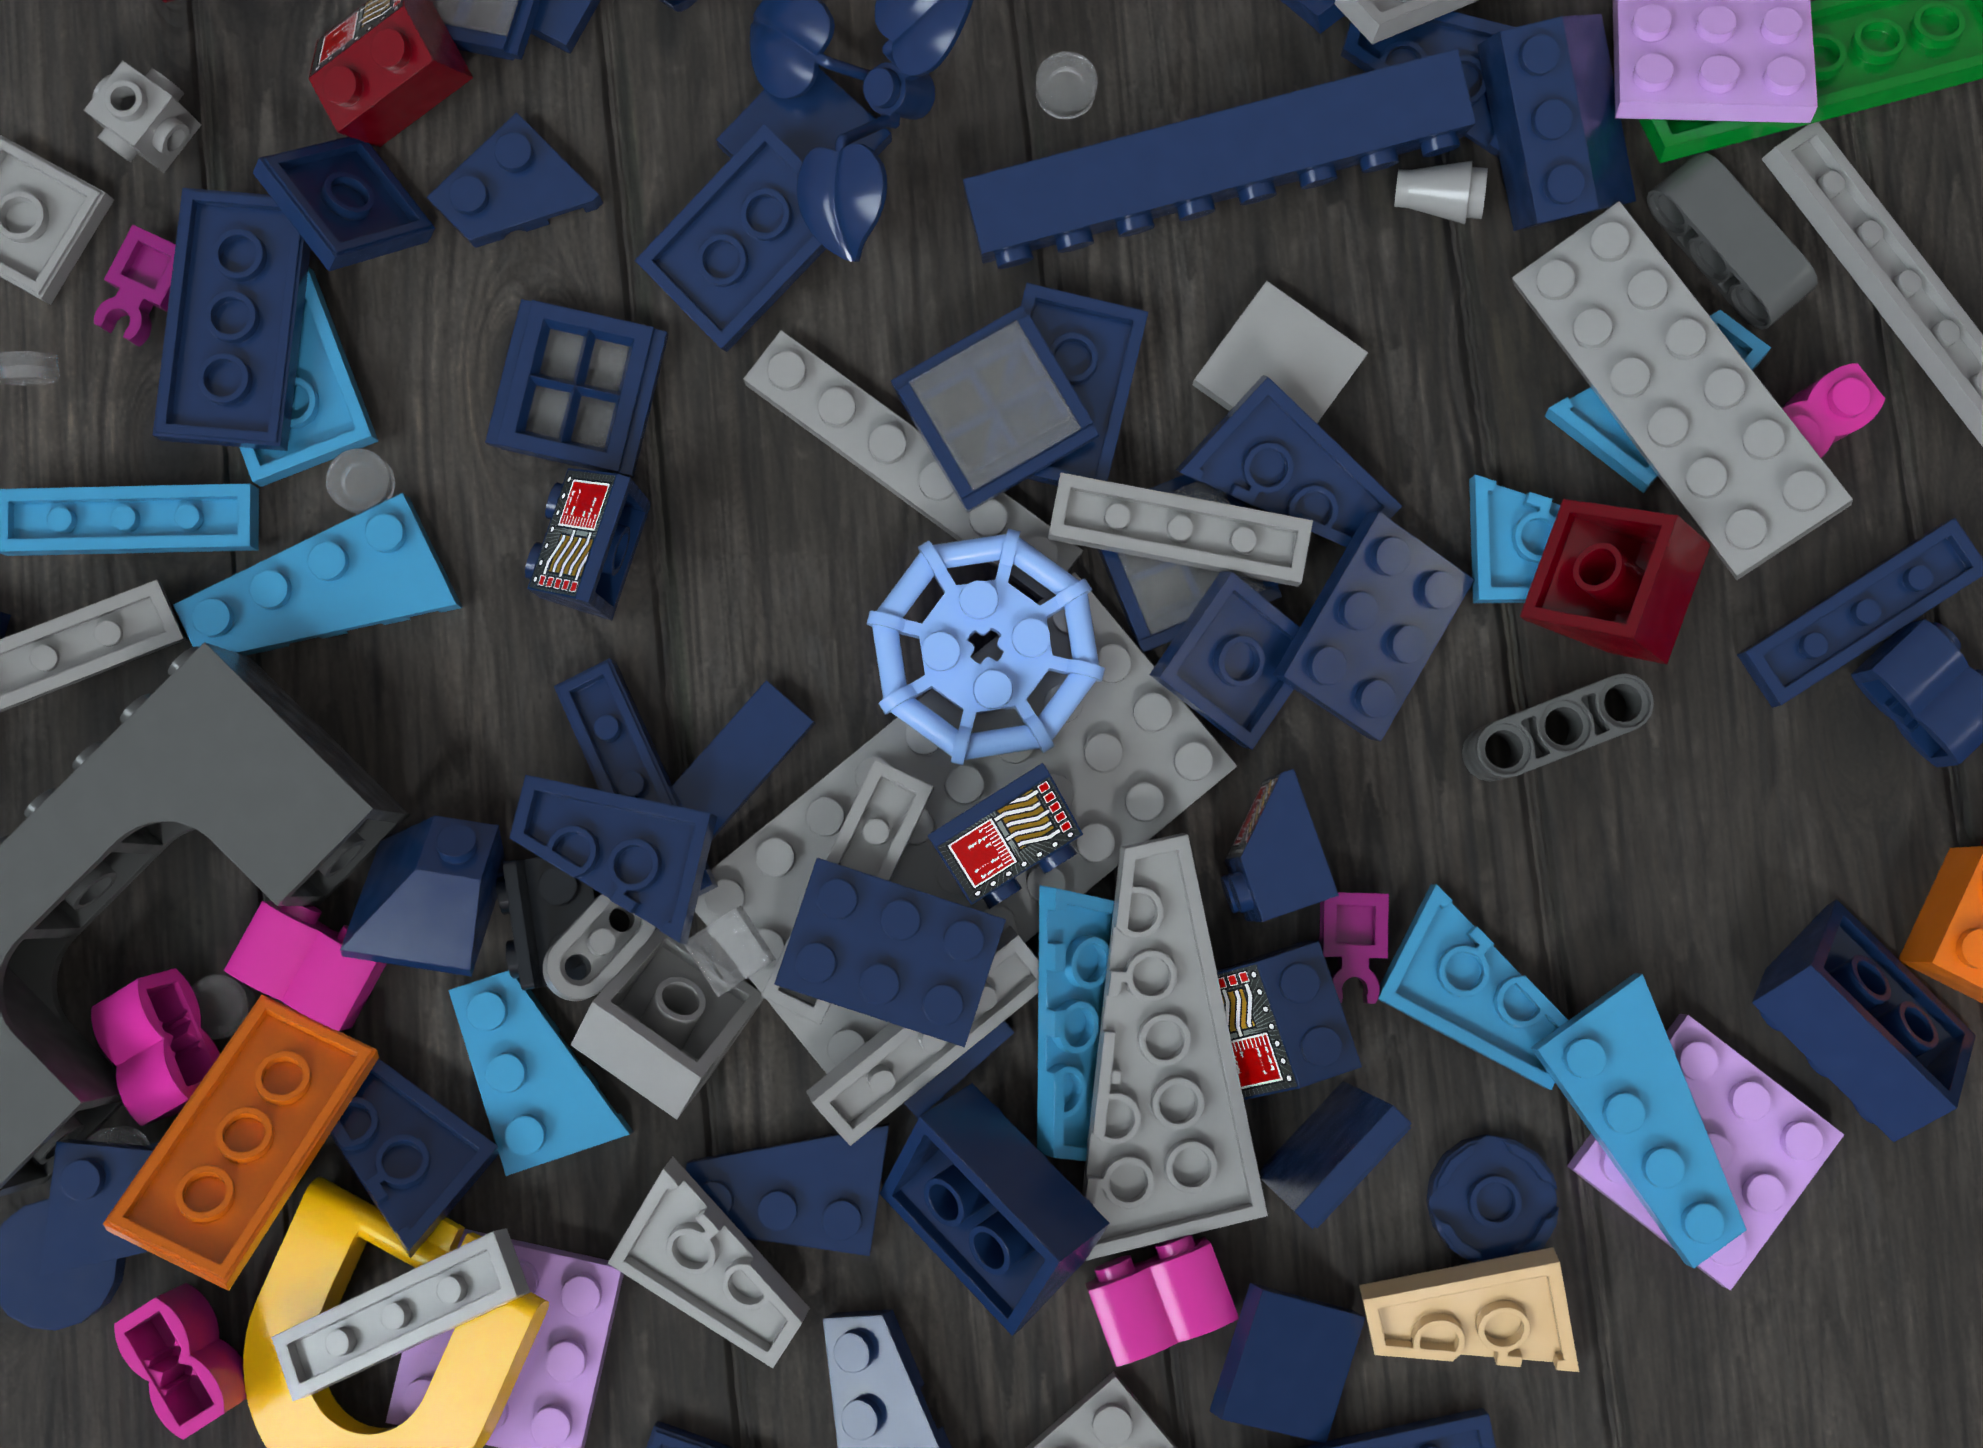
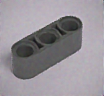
M1709 153L1694 154L1648 192L1647 205L1656 221L1734 310L1755 328H1769L1818 285L1815 270L1807 258L1729 170Z
M1626 673L1618 674L1486 724L1471 732L1464 741L1462 749L1464 765L1472 775L1480 780L1497 781L1521 775L1631 732L1644 725L1652 715L1654 707L1652 691L1646 682L1639 677ZM1609 689L1618 692L1625 700L1626 713L1622 721L1614 720L1605 710L1604 699ZM1550 712L1559 714L1567 723L1568 736L1562 745L1550 740L1546 734L1544 725L1546 717ZM1492 734L1503 738L1509 746L1510 758L1504 768L1496 767L1486 757V741Z

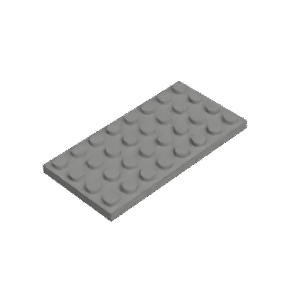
M1075 572L1072 574L1079 581L1081 580ZM1052 592L1047 600L1041 599L1037 604L1042 605L1056 595ZM1089 592L1088 598L1099 666L1105 668L1103 680L1101 682L1096 681L1052 740L1054 743L1053 748L1045 753L1040 749L968 759L964 761L963 765L951 763L952 757L897 717L712 868L711 872L718 887L698 897L695 912L762 994L793 930L816 858L827 859L874 759H877L934 787L931 797L890 881L1004 918L1006 922L1003 931L1011 926L1025 943L1039 932V885L1081 894L1086 893L1118 866L1120 847L1151 839L1234 770L1237 765L1188 706L1149 675L1154 669L1152 663L1096 596ZM1063 609L1047 619L1053 656L1072 659L1065 610ZM997 635L971 658L980 664L987 657L998 661L1004 653L997 646L1000 636ZM1048 671L1027 699L1037 717L1068 675ZM931 689L918 700L959 729L963 711L934 689ZM1015 708L988 711L987 713L976 714L971 733L1024 725ZM1043 763L1083 833L1082 836L1071 842L1078 854L1046 874L1043 873L1037 863L1018 875L1016 879L1022 889L991 909L987 907L983 899L971 905L927 835ZM767 1000L826 1074L890 1024L889 1022L831 1004L822 1024L819 1025Z

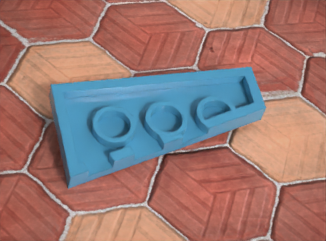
M404 493L390 498L173 604L193 647H200L206 642L244 656L288 647L290 643L317 637L324 639L347 634L349 630L376 624L388 625L410 620V617L435 611L442 613L463 608L410 498Z
M1039 885L1037 1149L1044 1155L1053 1158L1086 1161L1114 901Z
M1634 973L1531 1047L1534 1054L1686 1265L1693 1269L1747 1230L1643 974Z

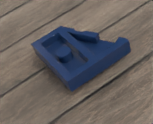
M517 112L427 196L430 203L475 248L503 240L507 234L513 231L522 230L528 232L550 225L549 218L584 208L586 213L597 210L603 204L600 195Z

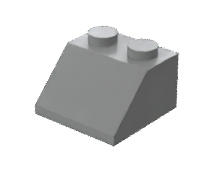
M657 928L647 942L592 1001L571 1046L677 1120L710 1078L764 998L761 997L760 991L690 942H687V945L681 944Z

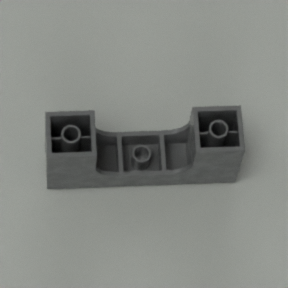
M206 642L200 647L195 646L184 651L170 665L168 669L170 677L154 693L142 695L134 700L121 714L120 721L122 724L105 741L95 742L83 750L72 764V768L75 771L57 789H49L37 796L24 811V816L27 819L9 836L0 837V1197L45 1184L52 1177L57 1141L65 1139L88 1140L123 1105L116 1082V1069L74 1028L61 1008L57 992L58 971L66 950L76 937L174 840L196 829L207 836L276 906H320L378 848L380 841L388 838L410 815L250 657Z

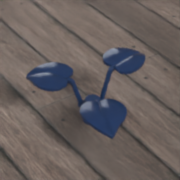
M763 0L756 8L753 15L754 20L750 25L751 61L757 80L767 92L784 99H794L805 95L815 84L820 65L826 69L864 81L863 93L866 101L875 112L881 114L879 118L840 134L835 142V150L825 147L812 149L806 155L799 171L797 200L805 224L819 243L838 257L847 261H860L865 242L879 221L887 194V174L883 162L873 149L864 144L853 142L886 127L898 128L900 118L918 120L928 114L935 100L934 82L928 73L940 66L949 55L965 25L974 0H876L875 22L879 31L888 38L883 45L882 52L892 63L879 64L872 70L824 54L832 40L835 24L828 7L821 0Z

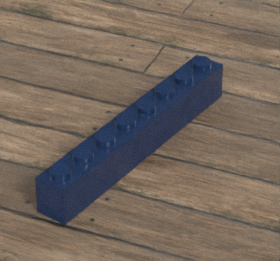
M1456 48L963 179V186L982 263L996 261L998 269H1005L1033 260L1032 251L1056 245L1058 253H1066L1094 244L1093 235L1117 229L1119 237L1140 234L1155 227L1153 219L1178 213L1179 221L1197 219L1215 212L1214 203L1238 197L1240 205L1258 203L1276 196L1275 187L1299 181L1301 189L1322 186L1338 179L1336 171L1360 165L1362 173L1383 170L1399 163L1398 154L1421 149L1423 157L1440 155L1460 147L1459 138H1462L1476 124L1459 51Z

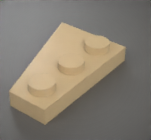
M1554 1247L1359 1285L1370 1340L1375 1355L1452 1362L1460 1355L1494 1357L1496 1365L1521 1367L1522 1360L1553 1362L1556 1370L1579 1372L1561 1265Z

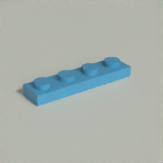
M252 484L0 489V554L5 556L259 551V488Z

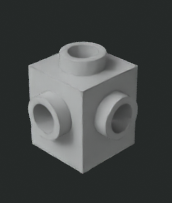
M124 61L119 64L112 74L107 75L97 84L92 100L84 109L88 115L104 128L97 137L129 162H132L138 154L163 173H165L201 126L179 103L184 92L173 82L153 68L144 76Z

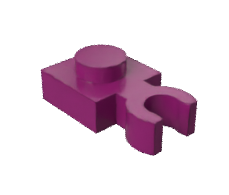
M132 224L104 278L106 282L119 290L115 297L109 298L99 305L94 315V324L104 331L112 333L117 321L121 317L129 315L130 323L124 332L123 338L136 346H142L151 333L152 323L149 313L152 307L156 306L168 312L176 244Z
M1338 892L1339 896L1320 902L1319 943L1324 957H1338V967L1330 975L1340 1003H1342L1343 999L1342 987L1344 982L1351 977H1356L1363 985V1002L1375 1004L1379 997L1380 987L1377 977L1369 969V958L1388 959L1389 894Z

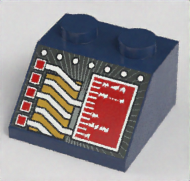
M568 468L563 484L555 483L547 500L545 516L547 519H550L544 541L543 543L536 542L533 545L526 562L525 577L530 579L527 588L529 591L541 599L604 619L613 620L651 506V502L630 477L617 473Z
M1041 763L927 836L969 903L973 905L983 899L987 907L991 909L1022 889L1016 879L1018 875L1037 863L1043 873L1046 874L1078 854L1071 842L1082 836L1083 833L1049 771Z
M1294 769L1264 780L1225 859L1229 874L1220 877L1231 911L1233 913L1240 911V913L1244 914L1246 921L1264 922L1339 896Z
M1305 940L1217 970L1244 1100L1299 1089L1362 1067L1319 941Z

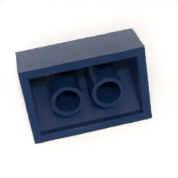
M1601 14L1560 16L1499 31L1477 45L1494 133L1497 136L1500 149L1498 152L1514 231L1608 209L1619 201L1622 205L1636 202L1621 118H1615L1614 79Z
M1836 899L1828 904L1765 969L1752 1004L1759 1010L1762 1018L1771 1028L1782 1032L1806 1056L1810 1066L1819 1075L1829 1078L1852 1101L1856 1111L1863 1119L1875 1124L1891 1141L1896 1142L1957 1109L1976 1035Z
M973 1083L919 1117L879 1193L1012 1336L1023 1328L1086 1261L1110 1224L1090 1200L1084 1197Z

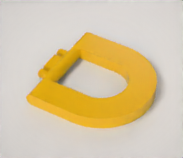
M317 1177L307 1187L257 1297L246 1331L243 1354L244 1385L248 1406L256 1429L267 1448H483L502 1415L546 1316L549 1302L530 1291V1293L456 1327L422 1402L416 1411L397 1427L378 1428L357 1421L341 1408L329 1387L308 1397L292 1401L271 1337L339 1305L367 1241L417 1268L457 1249L465 1227L445 1217L410 1258L376 1206L323 1177ZM474 1232L467 1233L461 1246L482 1236Z

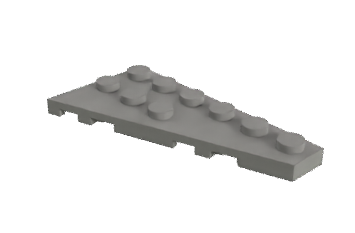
M1185 833L1120 847L1082 1195L1090 1200L1110 1224L1086 1261L1268 1216L1189 836Z

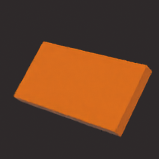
M261 994L103 1222L104 1227L108 1232L229 1291L379 1059L377 1049L340 1031L327 1027Z

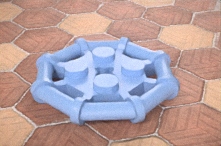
M1008 529L1007 534L932 545L928 540L918 546L920 553L877 611H869L866 624L871 626L873 630L883 700L878 704L885 714H894L952 757L951 763L963 765L964 761L968 759L1040 749L1045 753L1054 747L1052 740L1096 681L1101 682L1103 680L1105 668L1099 666L1088 593L1092 591V588L1086 579L1079 581L1020 538L1021 531ZM1000 560L995 580H976L968 584L956 585L947 568ZM1012 565H1016L1056 596L1042 605L1035 603L1008 583ZM934 577L944 595L923 623L904 619L903 617ZM1063 609L1065 610L1072 659L1053 656L1047 619ZM990 630L1000 636L997 646L1004 652L1002 657L998 661L987 657L981 664L975 662L971 658L975 647L968 641L975 632L982 636H985ZM899 634L920 639L925 675L908 685ZM1048 671L1068 675L1037 717L1027 701ZM934 689L963 711L959 729L948 723L916 698L928 690ZM1015 708L1024 725L971 733L976 714L987 713L988 711Z

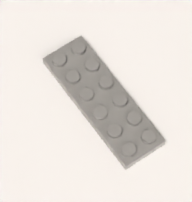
M1620 201L1512 277L1516 289L1706 541L1711 544L1712 549L1736 580H1739L1852 505L1853 499Z

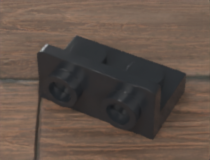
M541 857L503 861L504 876L497 877L496 892L502 914H510L514 939L506 942L508 970L513 979H520L522 990L545 987L547 984L543 976V961L546 953L599 896L598 891L573 878ZM569 957L565 963V972L571 979L582 980L586 974V965L578 957Z

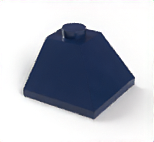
M434 815L380 841L340 948L342 957L472 977L497 899L496 880L497 877L504 876L503 861H505L499 825Z

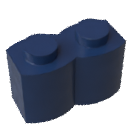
M1926 619L1911 622L1896 631L1851 676L1863 694L1881 712L1895 722L1904 738L1927 761L1937 768L1960 765L1983 743V670H1974L1968 665L1960 651L1961 643L1951 630L1942 624L1931 623Z

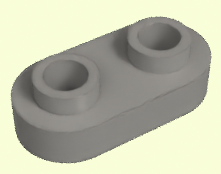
M600 894L546 953L543 961V976L547 986L555 995L569 1001H582L595 996L606 987L653 934L655 926L623 909L603 894ZM619 909L628 915L630 924L625 932L616 931L610 925L609 915L612 910ZM569 957H578L585 963L586 974L582 980L571 979L566 974L565 963Z

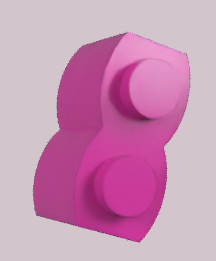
M1852 363L1836 368L1802 389L1782 409L1820 458H1822L1833 443L1868 424L1878 414L1886 398L1859 364Z
M262 901L224 971L246 985L284 1002L294 1010L337 1031L352 1028L387 963L342 957L340 948L349 926L343 925L340 932L332 930L318 921L322 911L315 906H276L272 901Z
M176 968L144 976L92 1006L91 1021L95 1037L107 1058L117 1066L116 1082L124 1106L132 1118L139 1125L144 1126L180 1113L220 1055L213 1040L201 1028L199 1004L193 989L185 977Z
M1192 1235L1160 1242L1155 1245L1158 1254L1145 1261L1133 1264L1131 1256L1126 1255L1107 1261L1094 1269L1097 1278L1085 1285L1116 1367L1146 1358L1179 1342L1210 1333L1239 1319L1212 1244L1206 1237L1194 1240Z
M187 1283L153 1298L114 1323L115 1338L122 1357L137 1375L149 1381V1394L153 1408L164 1426L177 1437L183 1440L247 1399L244 1385L243 1359L232 1346L219 1339V1326L216 1315L207 1299L193 1286Z

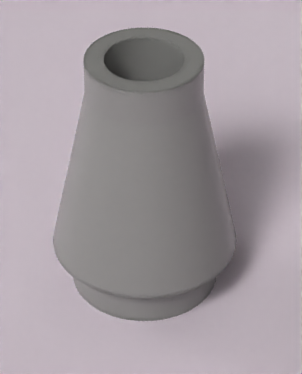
M1473 160L1411 170L1398 169L1394 207L1409 208L1462 224L1466 223V218L1482 219L1488 168L1472 167Z

